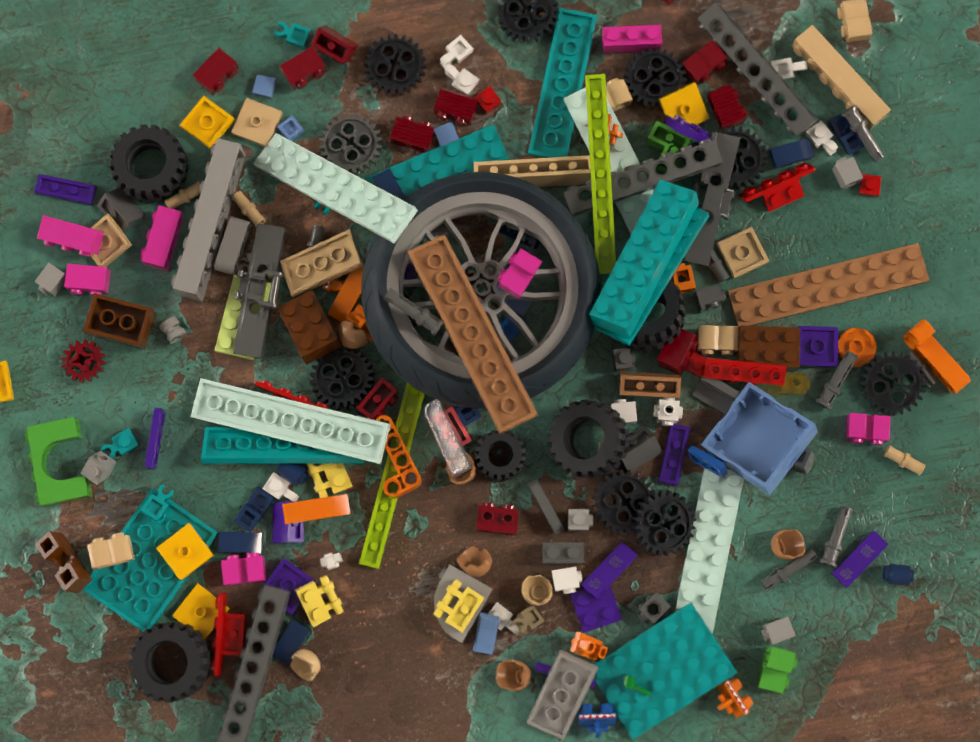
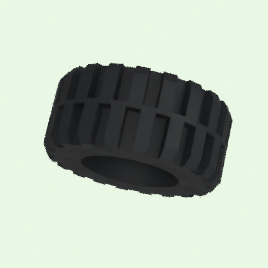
M147 124L140 125L139 129H136L135 126L130 128L131 132L128 134L123 132L120 135L122 139L115 141L113 144L115 150H111L109 155L112 159L109 161V167L112 170L111 175L117 185L127 196L133 197L134 200L139 202L144 200L145 203H152V200H156L158 203L162 202V198L165 196L168 199L172 197L174 190L178 192L181 189L180 182H185L187 178L185 173L188 172L187 155L174 134H170L167 129H160L158 125L153 124L151 128H148ZM148 149H158L164 152L166 164L160 174L150 179H140L134 176L132 164L138 154Z
M671 279L658 299V302L665 306L662 316L654 322L643 324L630 346L624 344L629 348L634 346V349L637 351L645 348L646 352L652 351V348L655 347L659 350L664 348L663 344L665 343L670 345L674 341L673 336L678 337L680 335V328H683L685 324L686 312L680 289L677 285H674Z
M581 400V402L574 401L570 403V407H563L561 415L556 414L553 419L556 421L555 425H550L549 431H552V437H548V443L552 444L553 447L549 448L550 453L556 456L554 461L557 465L562 466L561 469L578 477L600 478L604 474L612 473L613 468H618L621 465L619 461L621 458L625 459L627 453L624 450L625 447L629 448L630 443L626 441V436L630 435L629 430L624 427L626 425L625 420L619 417L620 413L617 410L612 409L607 404L594 400ZM593 420L598 422L604 431V443L597 455L592 458H583L575 449L574 435L582 423Z
M182 622L156 624L142 632V636L138 637L134 642L135 648H131L129 654L132 655L129 667L133 669L130 676L131 679H136L137 683H135L137 689H142L146 697L151 696L153 700L158 702L179 701L194 695L196 691L204 686L203 682L208 680V670L211 669L212 663L209 662V657H212V653L207 649L209 643L206 639H202L201 636L203 634L199 630L195 631L193 626L182 624ZM167 642L179 644L184 649L188 659V666L184 676L176 681H166L161 678L154 666V656L160 645Z

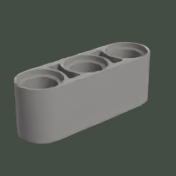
M235 217L229 219L215 261L214 270L235 275L251 229V222Z

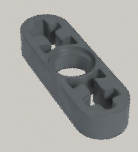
M537 479L528 483L527 485L553 533L557 535L563 532L564 528Z

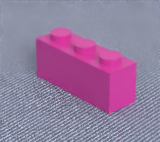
M661 25L603 27V54L641 52L642 49L648 52L649 47H651L653 52L656 51L657 47H659V51L661 50Z
M160 205L157 211H154L152 229H149L147 232L146 248L143 247L140 256L145 266L164 271L169 270L185 217L182 211Z
M43 215L37 238L44 240L43 244L55 247L56 244H60L63 250L73 252V249L79 250L78 254L90 257L91 253L99 255L104 232Z

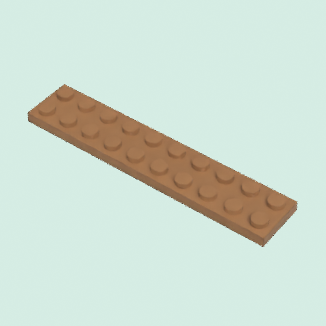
M445 234L409 250L408 255L440 318L443 320V324L499 433L506 432L537 417L538 414Z
M919 243L731 289L727 293L736 325L739 327L740 325L754 326L926 283L930 280Z

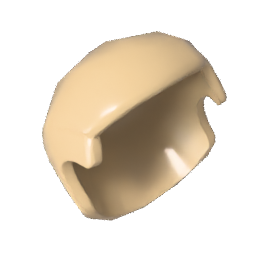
M529 575L522 583L521 593L524 600L529 604L540 606L550 601L553 587L550 581L542 575Z
M301 649L296 651L291 657L293 660L290 666L302 679L312 681L319 673L320 661L312 651Z

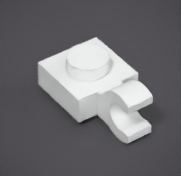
M460 35L446 46L448 53L440 59V65L445 69L454 60L460 63L473 52V47Z
M791 58L771 61V65L783 79L794 78V71L807 69L806 61L792 63Z
M448 64L445 68L444 74L454 80L452 86L466 96H469L479 82V79L464 68L461 72L451 64Z
M822 120L806 131L805 135L817 149L823 146L830 156L837 151V144L830 140L833 134Z
M273 472L262 488L278 500L285 496L292 502H296L300 497L288 489L291 483Z
M331 552L325 554L324 558L320 559L323 568L327 567L328 570L339 567V563L343 562L340 553L332 554Z
M497 602L488 614L500 617L498 624L500 631L507 627L516 634L519 631L518 626L513 625L510 627L509 625L512 622L510 619L513 614Z

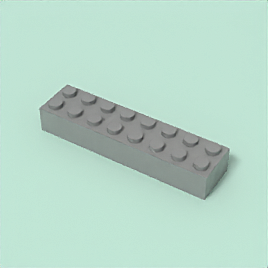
M217 138L216 144H213L211 147L212 158L206 164L205 173L207 175L205 181H202L199 191L201 195L195 201L194 211L196 212L194 218H191L189 221L188 229H190L188 237L184 238L183 248L185 249L183 255H180L178 258L177 267L179 269L177 274H174L171 283L173 289L180 297L203 302L233 201L232 196L235 194L246 157L241 144Z

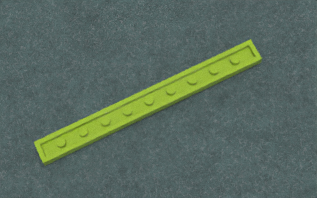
M585 75L595 257L598 262L599 273L602 275L611 274L616 264L606 75Z
M407 383L396 428L410 454L425 394ZM392 439L390 448L398 446V439ZM389 454L359 562L361 565L376 569L380 568L398 499L390 498L383 489L385 481L398 474ZM400 457L398 459V465H406L408 461L407 457ZM391 484L388 489L389 493H396L399 488L398 484Z

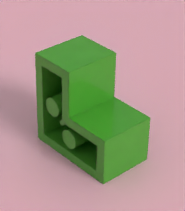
M656 120L648 136L647 144L661 150V155L668 152L675 154L681 152V148L691 145L692 138L678 133L671 127ZM678 159L675 162L677 168H679L683 159ZM659 166L656 169L664 174L667 172L665 166Z
M772 646L765 647L756 687L783 694L784 690L787 691L789 686L787 675L792 670H795L798 658H795L796 653Z

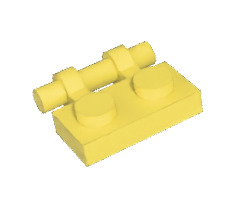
M306 463L308 475L312 477L315 484V492L319 494L320 498L328 497L326 490L332 488L335 495L353 487L343 463H321L322 465L316 466L315 463ZM323 471H325L328 479L325 483L322 482L319 475Z
M327 575L320 578L322 585L319 587L316 586L314 581H311L295 589L312 627L330 619L331 616L328 612L330 609H334L336 615L344 612L341 606V599L336 596L334 584L332 581H329ZM325 592L330 600L324 603L321 594Z
M455 579L452 585L447 587V593L442 601L437 603V609L433 614L441 618L444 612L448 613L449 616L445 622L463 633L485 597L469 587L461 593L458 589L462 583ZM456 596L459 600L452 609L448 605L453 597Z

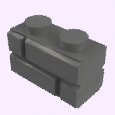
M584 542L542 543V564L584 563Z

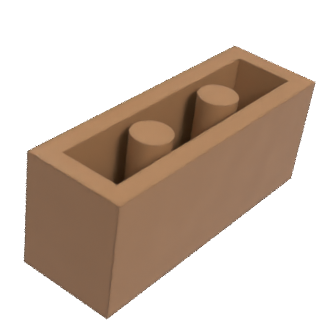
M619 371L617 391L619 395L680 398L681 377L679 374Z

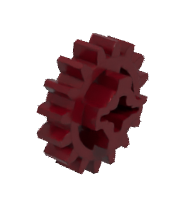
M84 339L83 344L76 340V346L69 344L70 351L64 350L67 356L61 358L63 362H66L62 366L64 370H68L65 374L68 377L72 376L73 381H77L79 378L80 383H84L85 379L88 382H92L93 376L98 379L97 373L104 372L101 365H106V362L102 360L106 355L100 353L102 348L100 346L96 347V343L93 341L89 344L86 339ZM85 349H90V350H92L94 353H93V354H92V353L87 354V352L85 351ZM83 358H86L87 360H85V364L82 365L81 363L83 362ZM73 369H81L83 374L76 373Z

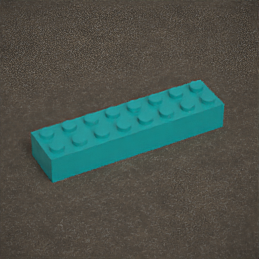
M661 179L659 180L589 314L593 325L630 339L699 205L697 192Z

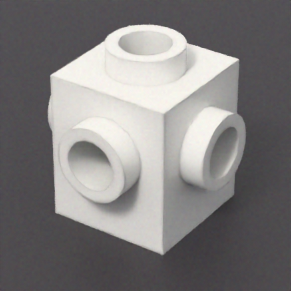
M663 397V400L660 399L657 405H654L653 416L657 417L656 423H661L662 426L677 424L683 415V407L679 406L680 401H675V398ZM665 408H672L673 412L669 414Z

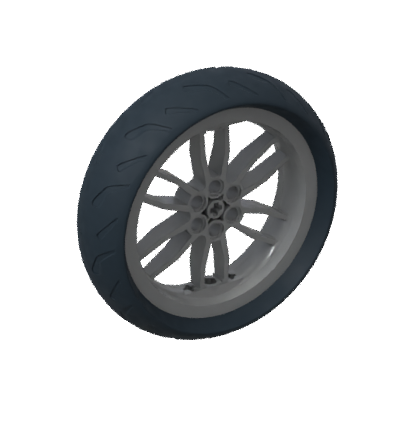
M469 172L444 177L421 187L406 197L403 201L414 206L418 210L395 243L375 234L366 255L361 282L362 305L368 330L381 355L391 368L404 381L431 398L460 407L486 408L460 355L457 356L450 351L444 350V346L449 338L447 330L438 347L425 342L413 327L408 314L383 299L390 288L403 296V288L424 286L421 279H404L406 267L410 260L408 251L416 248L424 238L428 241L435 239L430 232L444 223L463 252L466 262L461 267L464 273L468 269L475 272L474 277L467 278L501 344L513 359L511 363L529 398L539 395L561 380L575 366L592 338L595 329L589 314L601 293L599 267L593 247L585 231L572 213L560 201L540 187L517 177L492 172ZM467 215H486L498 221L490 237L483 263L475 262L465 239L452 223V219ZM506 225L511 229L517 230L519 234L511 249L498 263L491 259L494 241L501 226ZM524 233L538 239L543 244L555 266V269L537 270L533 278L558 276L559 292H524L520 299H517L507 292L497 290L496 286L500 283L497 279L512 254L516 251ZM492 268L495 274L489 276L485 273V269ZM481 286H484L485 290L482 293H479V288H481ZM504 300H559L554 321L540 342L535 339L524 321L504 303ZM432 301L414 303L422 309H435ZM496 302L499 308L491 310L488 307V303ZM501 313L520 329L533 346L529 352L521 357L515 352L502 331L497 319Z

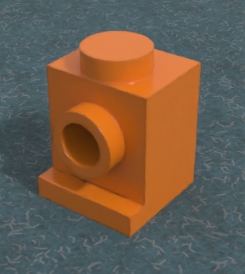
M681 263L671 280L674 282V285L679 287L681 294L694 292L696 285L691 265L685 266V263ZM684 277L685 282H679L678 278Z

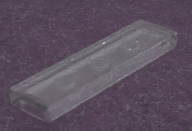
M435 399L421 408L453 477H458L472 468L442 401Z

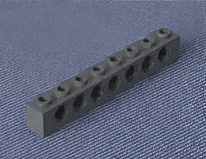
M714 3L698 18L701 22L699 25L701 29L713 36L711 40L719 48L722 47L724 49V54L728 57L727 59L730 62H735L738 66L736 68L743 77L747 76L750 80L749 85L754 91L758 90L763 95L761 97L763 102L775 109L773 113L780 121L783 119L786 122V128L792 135L801 136L818 121L810 109L720 4ZM718 22L723 24V29L720 32L716 31V24ZM731 36H734L736 40L735 44L732 47H730L728 45V39ZM743 51L748 53V58L745 61L740 59V54ZM758 65L760 73L754 76L752 72L753 67ZM767 80H771L773 83V87L769 91L765 88ZM781 94L785 96V103L783 105H779L777 102V98ZM793 109L798 112V117L795 120L790 118V112Z
M705 139L700 141L698 146L692 147L688 145L681 148V152L675 154L672 152L661 155V159L655 161L653 158L642 162L643 165L625 167L624 171L618 174L615 171L611 172L613 203L655 189L660 179L673 183L722 166L723 160L716 140ZM696 153H703L705 159L697 162L694 159ZM678 159H683L686 161V166L684 168H677L675 162ZM665 166L667 172L664 175H659L656 173L657 167ZM641 172L648 174V179L644 182L637 179L638 174ZM591 179L586 181V185L580 187L573 185L564 192L569 210L574 217L593 210L592 196L588 201L581 200L582 193L590 192L592 194ZM621 179L629 180L628 187H619V181Z
M269 584L264 585V588L261 587L257 599L260 602L258 608L255 607L252 614L253 626L252 628L249 627L246 634L248 643L246 648L243 647L240 655L242 660L241 667H238L235 672L234 679L237 681L235 688H231L228 699L231 701L229 708L226 707L222 719L225 722L223 728L220 727L216 738L219 742H248L290 598V590ZM269 601L275 605L273 613H269L266 610V604ZM263 621L269 625L267 633H263L260 630V624ZM257 641L263 644V651L261 653L256 652L254 649V644ZM251 661L257 664V671L255 673H252L248 668ZM244 682L251 684L252 689L250 693L243 690ZM238 702L245 704L246 710L244 713L237 710ZM232 722L239 724L240 730L238 733L231 730Z

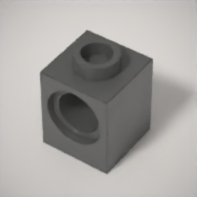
M806 448L790 470L807 476L815 460L813 451Z
M655 592L638 609L640 612L638 616L646 624L648 622L654 624L671 606ZM649 604H655L658 607L656 615L648 613L647 607Z

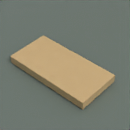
M350 229L280 261L290 295L293 298L364 266L354 234Z

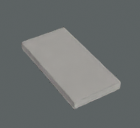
M560 650L526 723L564 740L598 667Z

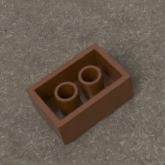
M313 290L277 307L306 365L342 347Z
M94 293L83 332L88 336L145 350L156 312L150 307Z
M740 325L739 349L736 353V360L785 365L787 367L786 371H797L800 368V328Z

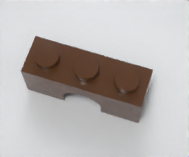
M48 531L35 543L43 558L53 562L60 571L55 574V577L64 591L79 593L93 580L63 533Z

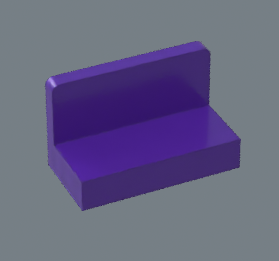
M292 501L273 503V543H304V522L285 524L282 504L292 503Z

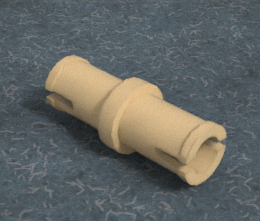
M197 181V183L190 187L179 190L178 194L164 200L167 207L175 209L185 202L188 204L192 198L201 194L199 191L201 183Z
M238 191L232 196V200L242 210L241 213L247 216L256 228L258 223H265L266 219L258 212L256 205L250 202L242 191Z
M891 445L884 452V457L898 463L899 467H905L919 476L925 469L926 464L910 457L909 453H903Z

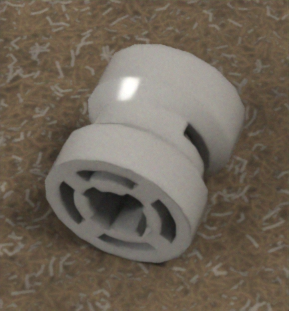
M176 316L165 320L159 326L161 331L166 333L170 344L178 342L187 334L184 328L179 326Z

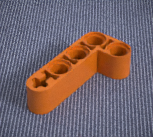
M922 319L903 335V340L912 351H915L921 361L927 364V367L952 394H957L971 381L970 377L932 336L935 331L931 324Z
M382 415L375 421L391 424L389 429L391 433L388 434L385 448L398 472L397 475L385 481L383 489L390 498L396 499L417 489L422 479L394 422L387 415ZM398 439V446L390 448V440ZM402 456L407 457V464L399 466L398 459ZM411 474L417 476L414 484H408L406 481L407 477ZM394 483L398 484V491L393 494L389 493V486Z

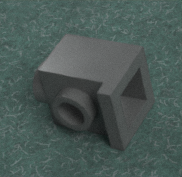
M719 285L697 290L694 294L699 314L703 313L706 308L708 310L718 308L719 304L726 301L725 292L723 289L720 290Z
M630 348L613 349L614 372L634 371L635 358Z

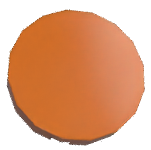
M851 328L838 338V357L841 361L847 350L858 356L852 367L865 366L874 358L877 343L873 335L867 330Z

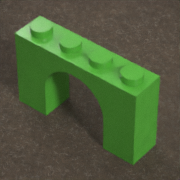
M71 417L28 426L25 439L26 443L30 445L31 452L28 453V458L34 468L32 480L37 486V491H35L36 502L40 506L49 507L92 498L90 481L85 476L55 480L49 475L46 468V459L53 447L61 443L82 439L79 419Z

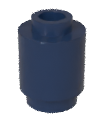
M280 463L277 468L279 476L295 487L299 484L303 485L308 477L306 475L307 470L297 463Z
M889 564L883 567V581L888 582V584L909 586L910 582L914 580V570H911L910 565Z

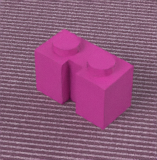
M520 249L518 254L514 252L508 261L511 264L507 271L503 269L497 279L500 281L498 287L515 298L520 299L542 261L523 249Z
M67 264L64 287L74 295H82V292H90L89 295L94 296V293L100 295L108 294L111 271L107 267Z
M849 413L846 415L845 439L851 440V443L855 444L870 441L871 445L881 446L889 441L891 416Z
M258 552L248 553L246 558L239 559V555L226 556L227 560L221 561L223 584L225 586L267 581L265 557L259 556Z

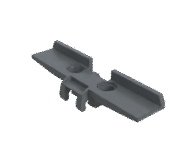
M714 131L711 138L716 140L723 165L703 172L701 180L693 179L692 190L697 192L698 198L701 187L707 188L702 210L708 212L712 220L710 223L704 224L682 260L707 267L709 266L720 218L729 220L730 213L728 211L735 192L728 189L740 141V137ZM711 177H720L721 183L718 186H713L710 183Z
M258 223L248 273L242 270L238 271L237 277L241 279L239 292L235 291L233 298L242 301L233 354L256 358L263 357L271 310L277 309L276 300L280 278H283V273L279 272L286 236L285 227ZM260 266L268 267V270H265L263 273L257 272ZM270 278L272 283L268 302H265L267 281ZM253 304H259L261 309L259 313L252 314L250 307Z

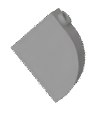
M449 565L448 568L444 567L439 575L441 581L435 592V610L437 609V603L442 601L447 593V587L451 586L455 579L462 583L458 589L461 593L469 587L485 597L463 633L445 622L449 616L448 613L444 612L441 618L437 617L439 624L445 632L463 643L492 592V588ZM454 596L448 606L453 609L459 598Z

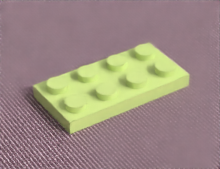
M234 275L214 351L254 361L255 357L233 354L242 301L233 298L234 292H239L241 281L237 275ZM268 282L264 297L265 302H268L271 283ZM253 304L250 307V312L252 314L259 313L261 306Z

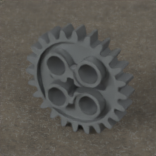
M346 113L343 119L340 115H338V121L331 119V126L325 124L328 131H321L325 138H319L320 143L323 144L319 146L320 151H324L321 153L322 158H326V160L348 172L353 171L354 175H356L357 170H360L363 174L364 167L370 170V162L376 164L374 157L380 158L378 151L383 149L382 145H379V143H382V138L378 137L380 130L374 131L377 128L376 124L370 125V118L364 121L363 114L357 118L356 113H353L352 117H349L348 113ZM347 128L354 129L353 133L346 134L344 133V131ZM363 139L370 141L365 146L359 144ZM347 142H349V143H353V142H354L355 147L352 146V145H349V146H348V145H347ZM335 143L342 144L340 149H333L332 146ZM351 154H356L358 157L357 159L350 161L348 160V156Z

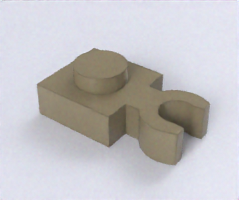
M531 605L516 616L517 618L509 625L510 627L513 625L518 626L519 631L516 635L519 636L523 632L527 631L529 633L541 625L544 619L536 608Z

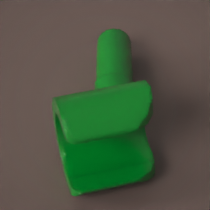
M625 675L623 683L626 688L637 690L646 696L650 695V691L635 684L636 677Z

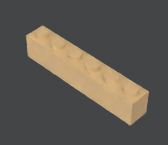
M813 25L794 40L792 44L794 52L799 57L802 56L807 62L808 68L815 71L819 75L821 82L832 89L834 96L845 103L846 109L853 105L858 106L857 110L861 117L866 119V127L869 130L889 114L891 109Z
M590 155L474 162V172L505 174L525 180L538 187L585 185L586 181L591 179Z

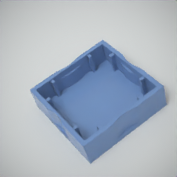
M748 382L732 403L728 413L716 424L701 446L705 453H712L718 460L725 463L728 469L770 496L818 431L815 423L793 409L781 405L771 395Z

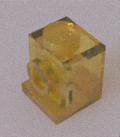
M786 372L785 384L780 385V395H805L807 390H810V378H806V373ZM793 380H798L800 385L795 386Z

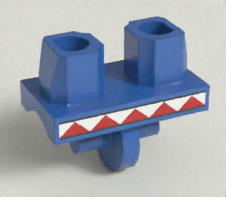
M611 703L600 704V713H593L591 704H582L580 714H578V727L587 726V732H595L596 738H600V732H607L608 726L615 725L616 713H613Z

